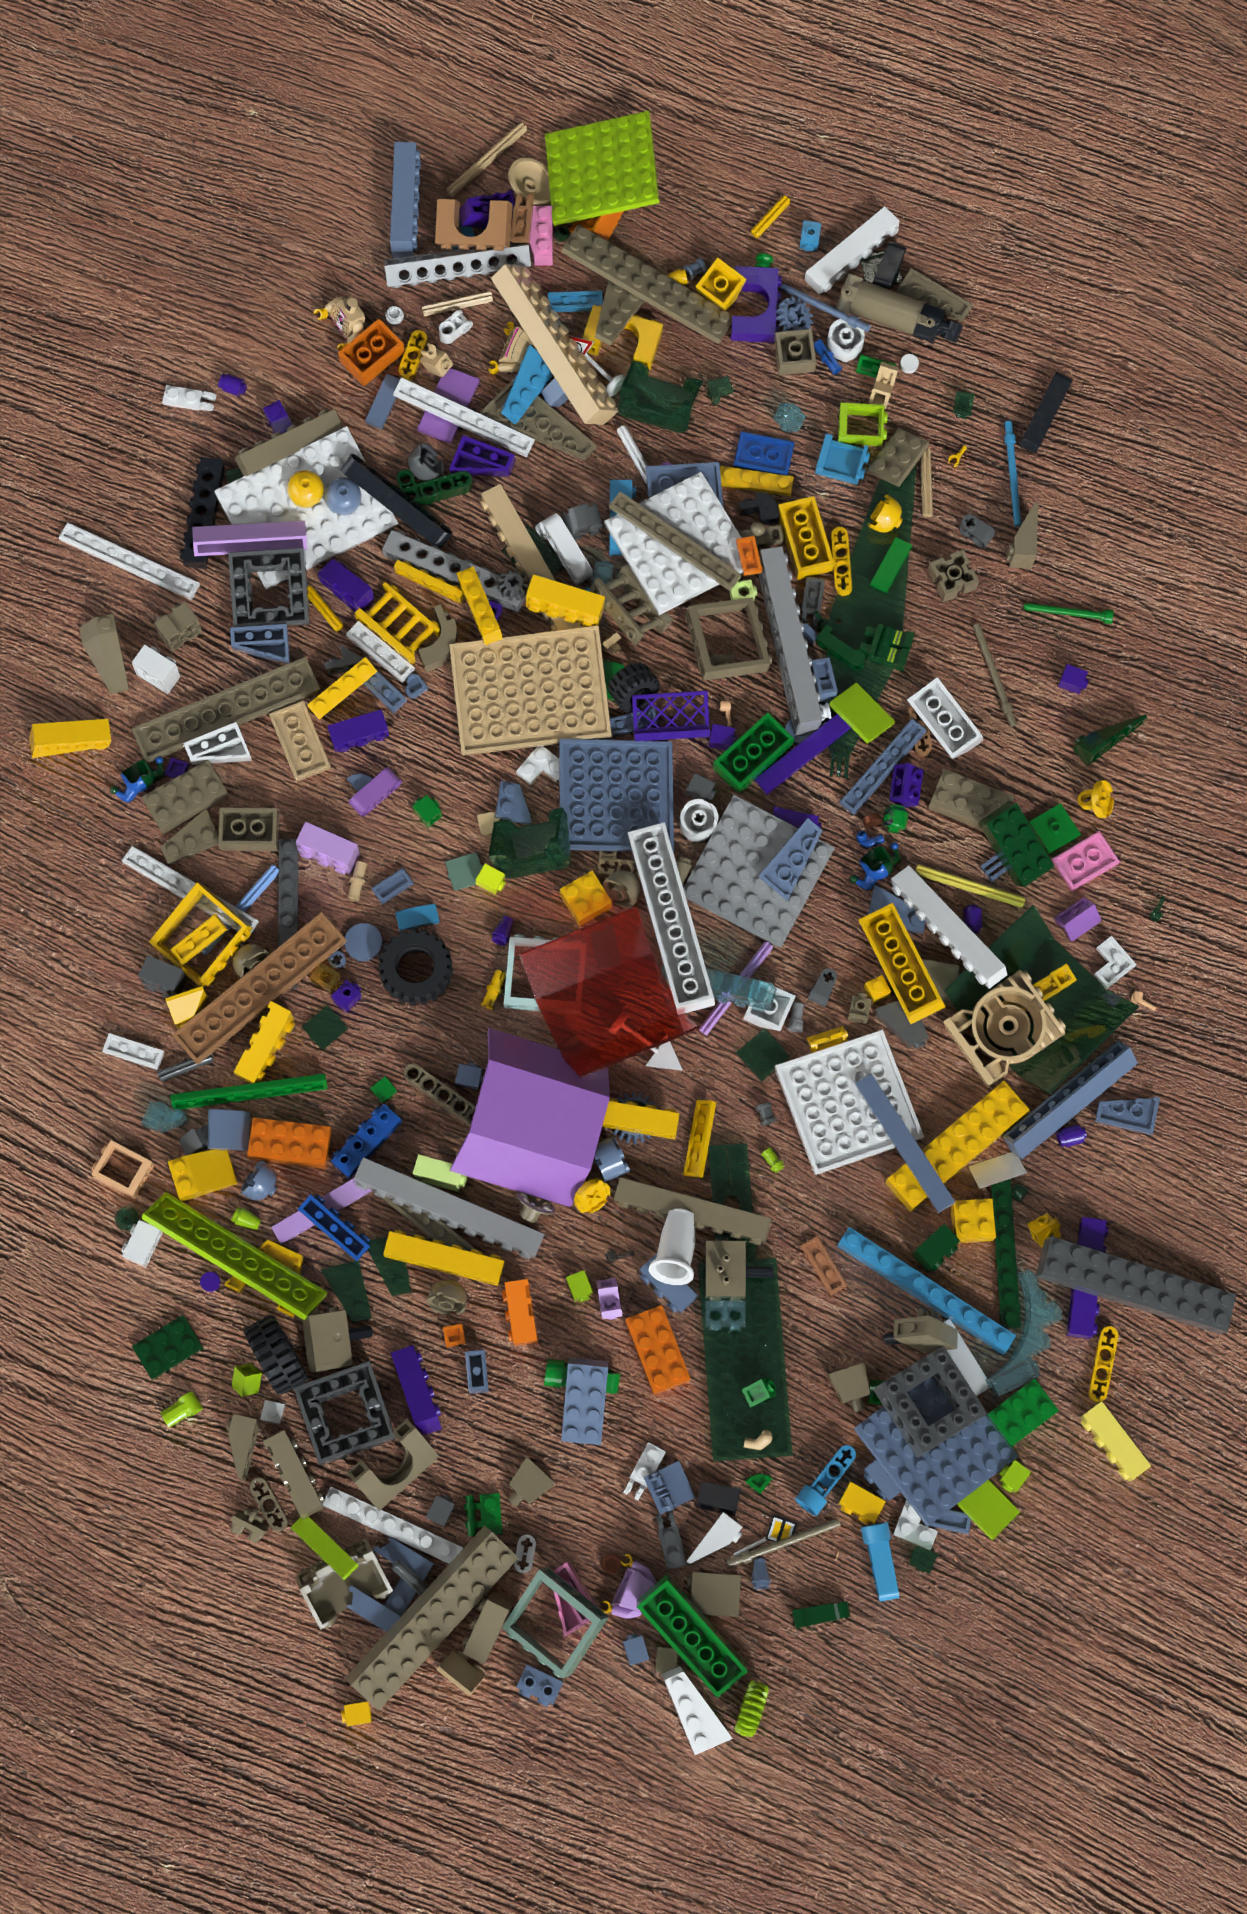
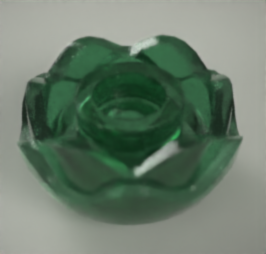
M130 1206L120 1208L115 1214V1223L121 1230L130 1231L132 1226L140 1220L137 1210Z

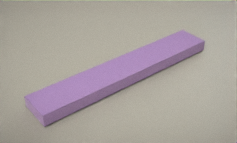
M353 1178L322 1198L326 1201L324 1205L329 1209L333 1207L340 1211L372 1192V1190L367 1189L365 1191L357 1188L356 1184L353 1183ZM298 1211L271 1228L282 1245L315 1224Z

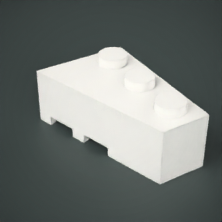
M237 722L183 743L192 765L202 764L209 760L210 764L252 761Z

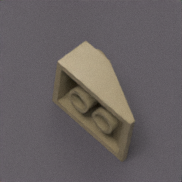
M1034 503L1015 535L1013 543L1009 544V550H1007L1006 561H1009V568L1032 569L1037 556L1038 503Z
M233 1414L232 1419H228L226 1430H228L237 1477L241 1481L246 1482L260 1422L257 1419Z

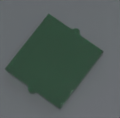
M328 1005L302 1026L304 1031L310 1036V1040L314 1041L322 1051L348 1030L340 1020V1016L336 1015Z

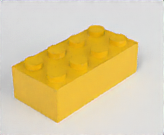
M812 496L779 504L780 525L783 526L784 538L796 579L799 580L807 578V576L812 577L832 572L834 561L815 497Z
M534 574L532 576L526 594V607L530 611L537 613L541 611L552 618L560 617L568 623L574 624L576 622L582 624L583 627L599 625L604 610L605 596Z

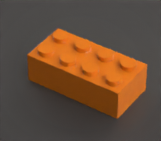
M253 1118L247 1156L249 1160L253 1161L262 1160L270 1163L327 1169L332 1129L328 1126Z
M662 1305L625 1319L626 1327L653 1396L690 1382L691 1378Z

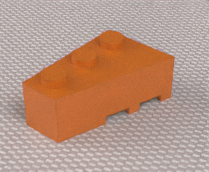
M528 1279L504 1282L505 1291H502L503 1303L507 1302L509 1309L505 1310L506 1322L511 1323V1330H508L509 1342L513 1341L514 1346L538 1343Z

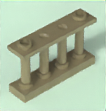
M628 564L621 568L615 580L604 584L600 578H597L589 589L592 593L605 596L604 609L634 646L640 642L644 632L655 627L661 634L667 630L673 621L667 612L658 615ZM621 585L627 593L615 598L610 590ZM633 599L638 608L627 612L621 604ZM644 613L650 621L638 626L632 618Z

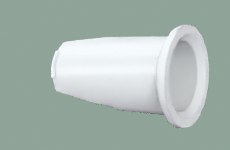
M673 1209L668 1212L661 1233L657 1257L649 1266V1272L656 1280L671 1285H683L693 1280L694 1272L690 1266L695 1246L696 1228H694V1213L685 1209Z

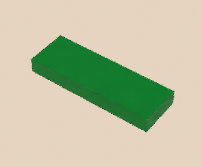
M896 537L872 579L870 586L887 593L912 549V544Z

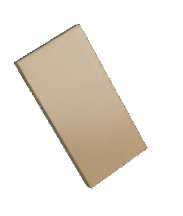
M304 700L269 713L296 782L331 769Z

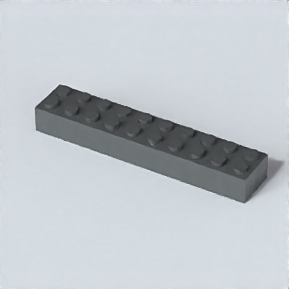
M1052 1236L1044 1240L1035 1276L1219 1335L1228 1332L1236 1294Z

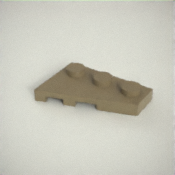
M204 809L161 846L168 866L218 845L219 836L207 809Z

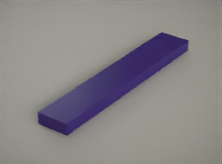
M838 714L758 776L755 779L756 784L768 795L850 730L851 727Z

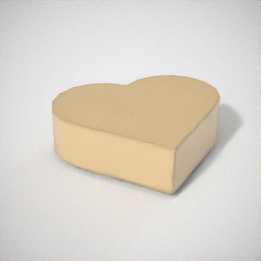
M495 812L477 815L481 834L490 836L494 832V828L499 825L500 819L495 818Z

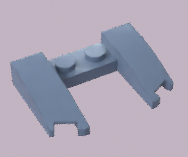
M391 1537L388 1538L390 1543L379 1549L378 1545L374 1547L373 1551L392 1563L397 1560L402 1561L422 1581L433 1566L432 1562ZM401 1578L383 1606L351 1585L349 1592H353L352 1605H347V1607L387 1632L402 1616L416 1591Z

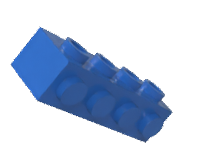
M385 1104L381 1107L377 1106L371 1113L372 1117L368 1121H363L358 1127L359 1131L355 1135H350L345 1141L346 1145L341 1150L337 1149L331 1156L332 1165L349 1180L357 1172L363 1157L369 1159L402 1124L401 1118Z
M310 1194L298 1210L352 1258L358 1261L371 1246L368 1243L370 1239L362 1232L360 1235L354 1231L355 1226L348 1220L344 1222L340 1219L339 1216L341 1214L335 1208L331 1207L329 1209L324 1205L326 1201L320 1195L316 1194L314 1196Z

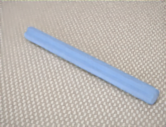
M271 865L235 907L245 912L279 874V869ZM225 924L228 930L200 952L208 955L231 927Z

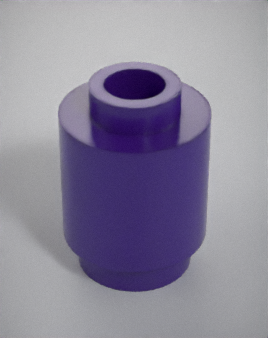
M228 373L227 375H221L218 387L224 392L239 397L245 393L247 384L245 379Z
M967 905V908L963 909V922L974 934L980 933L982 928V909L978 908V905Z
M1079 1124L1060 1129L1056 1133L1060 1147L1065 1146L1066 1148L1082 1144L1084 1139L1087 1138L1085 1128Z

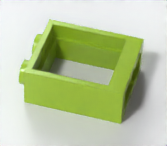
M841 402L839 408L838 442L849 445L882 446L883 440L887 438V429H884V423H887L888 412H884L885 405ZM847 415L878 417L877 436L847 434Z

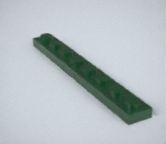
M1011 1179L990 1185L996 1232L994 1245L999 1317L1002 1327L1006 1329L1021 1328Z

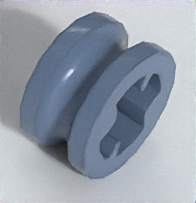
M336 951L328 957V962L332 968L341 969L346 964V958L342 952ZM334 956H338V958L340 956L342 957V959L340 960V964L337 965V963H332L334 961Z

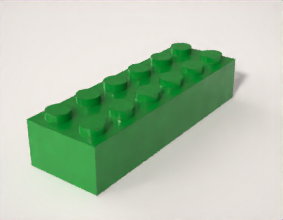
M668 1574L636 1600V1607L717 1698L748 1672L747 1663Z

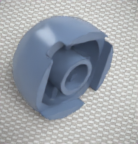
M339 477L328 484L324 499L326 506L331 512L346 516L358 509L362 494L359 486L351 479Z
M261 1160L254 1167L256 1170L247 1176L241 1188L242 1192H240L247 1198L257 1201L265 1199L268 1195L272 1196L277 1189L275 1185L277 1180L275 1171L270 1165Z

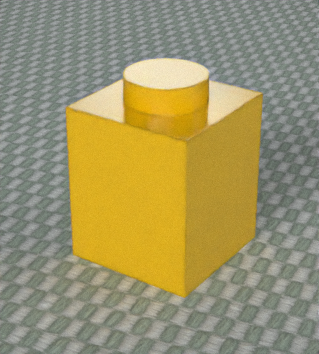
M883 975L866 982L863 987L868 998L872 999V1005L888 998L891 993Z
M369 1701L344 1705L345 1710H341L342 1722H346L347 1726L372 1722Z

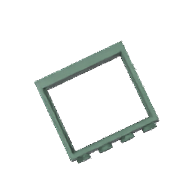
M547 1566L538 1570L502 1628L510 1638L521 1643L524 1650L533 1653L541 1664L550 1667L554 1675L564 1679L572 1675L609 1616ZM542 1582L592 1622L565 1665L516 1625V1622Z

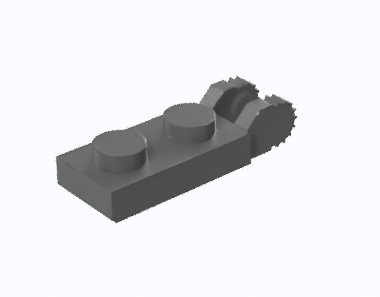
M807 576L801 621L804 625L807 621V614L814 615L811 626L812 629H816L818 616H820L825 579Z
M672 1510L667 1514L671 1527L664 1528L662 1515L660 1513L656 1514L659 1527L658 1534L667 1570L687 1565L678 1525L675 1523Z

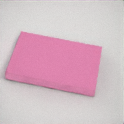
M1100 831L1051 859L1071 892L1120 863Z

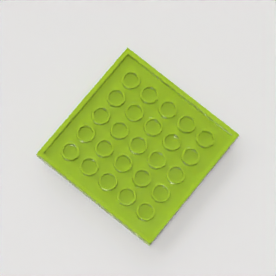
M649 111L545 134L552 221L554 226L660 203L651 115Z

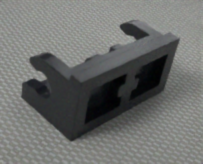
M701 1481L696 1508L718 1513L724 1512L725 1514L735 1516L741 1489Z

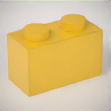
M850 1482L838 1505L841 1506V1511L849 1515L854 1513L859 1516V1521L869 1525V1523H875L886 1501Z

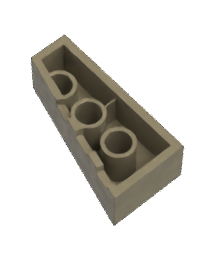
M285 1430L264 1440L263 1443L269 1450L271 1459L277 1470H279V1475L288 1489V1493L301 1518L305 1519L324 1509L322 1502L325 1499L320 1490L316 1492L313 1486L316 1484L312 1473L307 1474L304 1467L308 1465L303 1455H298L296 1449L299 1447L294 1437L290 1439Z

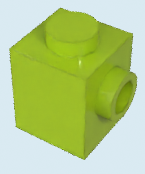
M1016 1460L1012 1461L1009 1467L1005 1465L999 1473L1002 1476L999 1479V1482L1002 1483L1001 1487L1009 1493L1012 1491L1014 1493L1017 1492L1031 1471Z

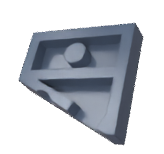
M501 780L495 818L526 825L532 823L520 784Z

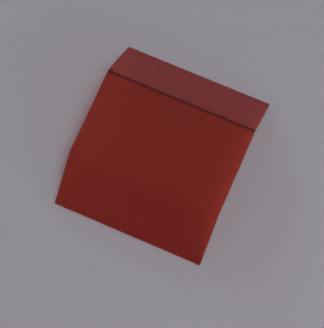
M637 907L519 954L539 1010L565 1063L579 1078L588 1076L699 1029L685 1014H677L671 989L651 952Z

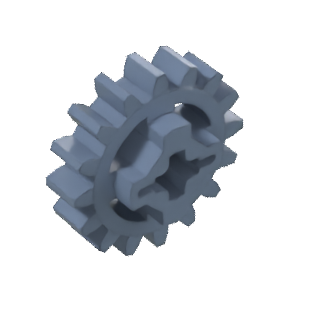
M794 297L786 298L778 305L779 309L776 310V313L779 316L776 319L781 322L779 326L784 327L783 332L811 329L810 325L813 324V321L810 318L813 317V314H809L810 307H805L806 302L800 303V298L796 300Z

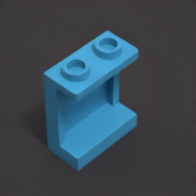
M826 434L815 474L858 485L859 479L863 480L866 470L863 468V464L868 463L870 452H867L868 445H865L864 448L834 441L832 440L833 435Z

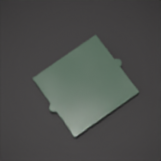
M477 852L445 861L448 878L451 880L454 891L476 885V878L483 868Z

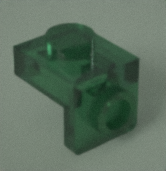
M956 391L952 413L956 414L957 418L967 419V416H971L975 394Z

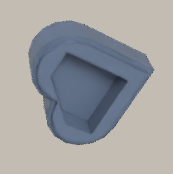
M410 674L407 677V686L405 688L407 697L415 699L428 690V686L418 674Z

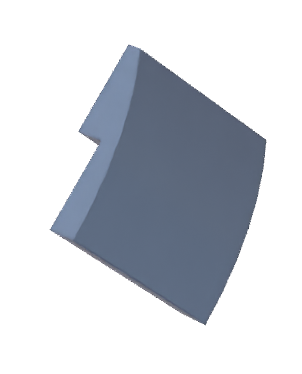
M219 1109L208 1110L207 1148L248 1151L250 1112Z

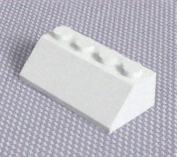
M938 677L907 699L952 759L970 751L983 741L982 734Z

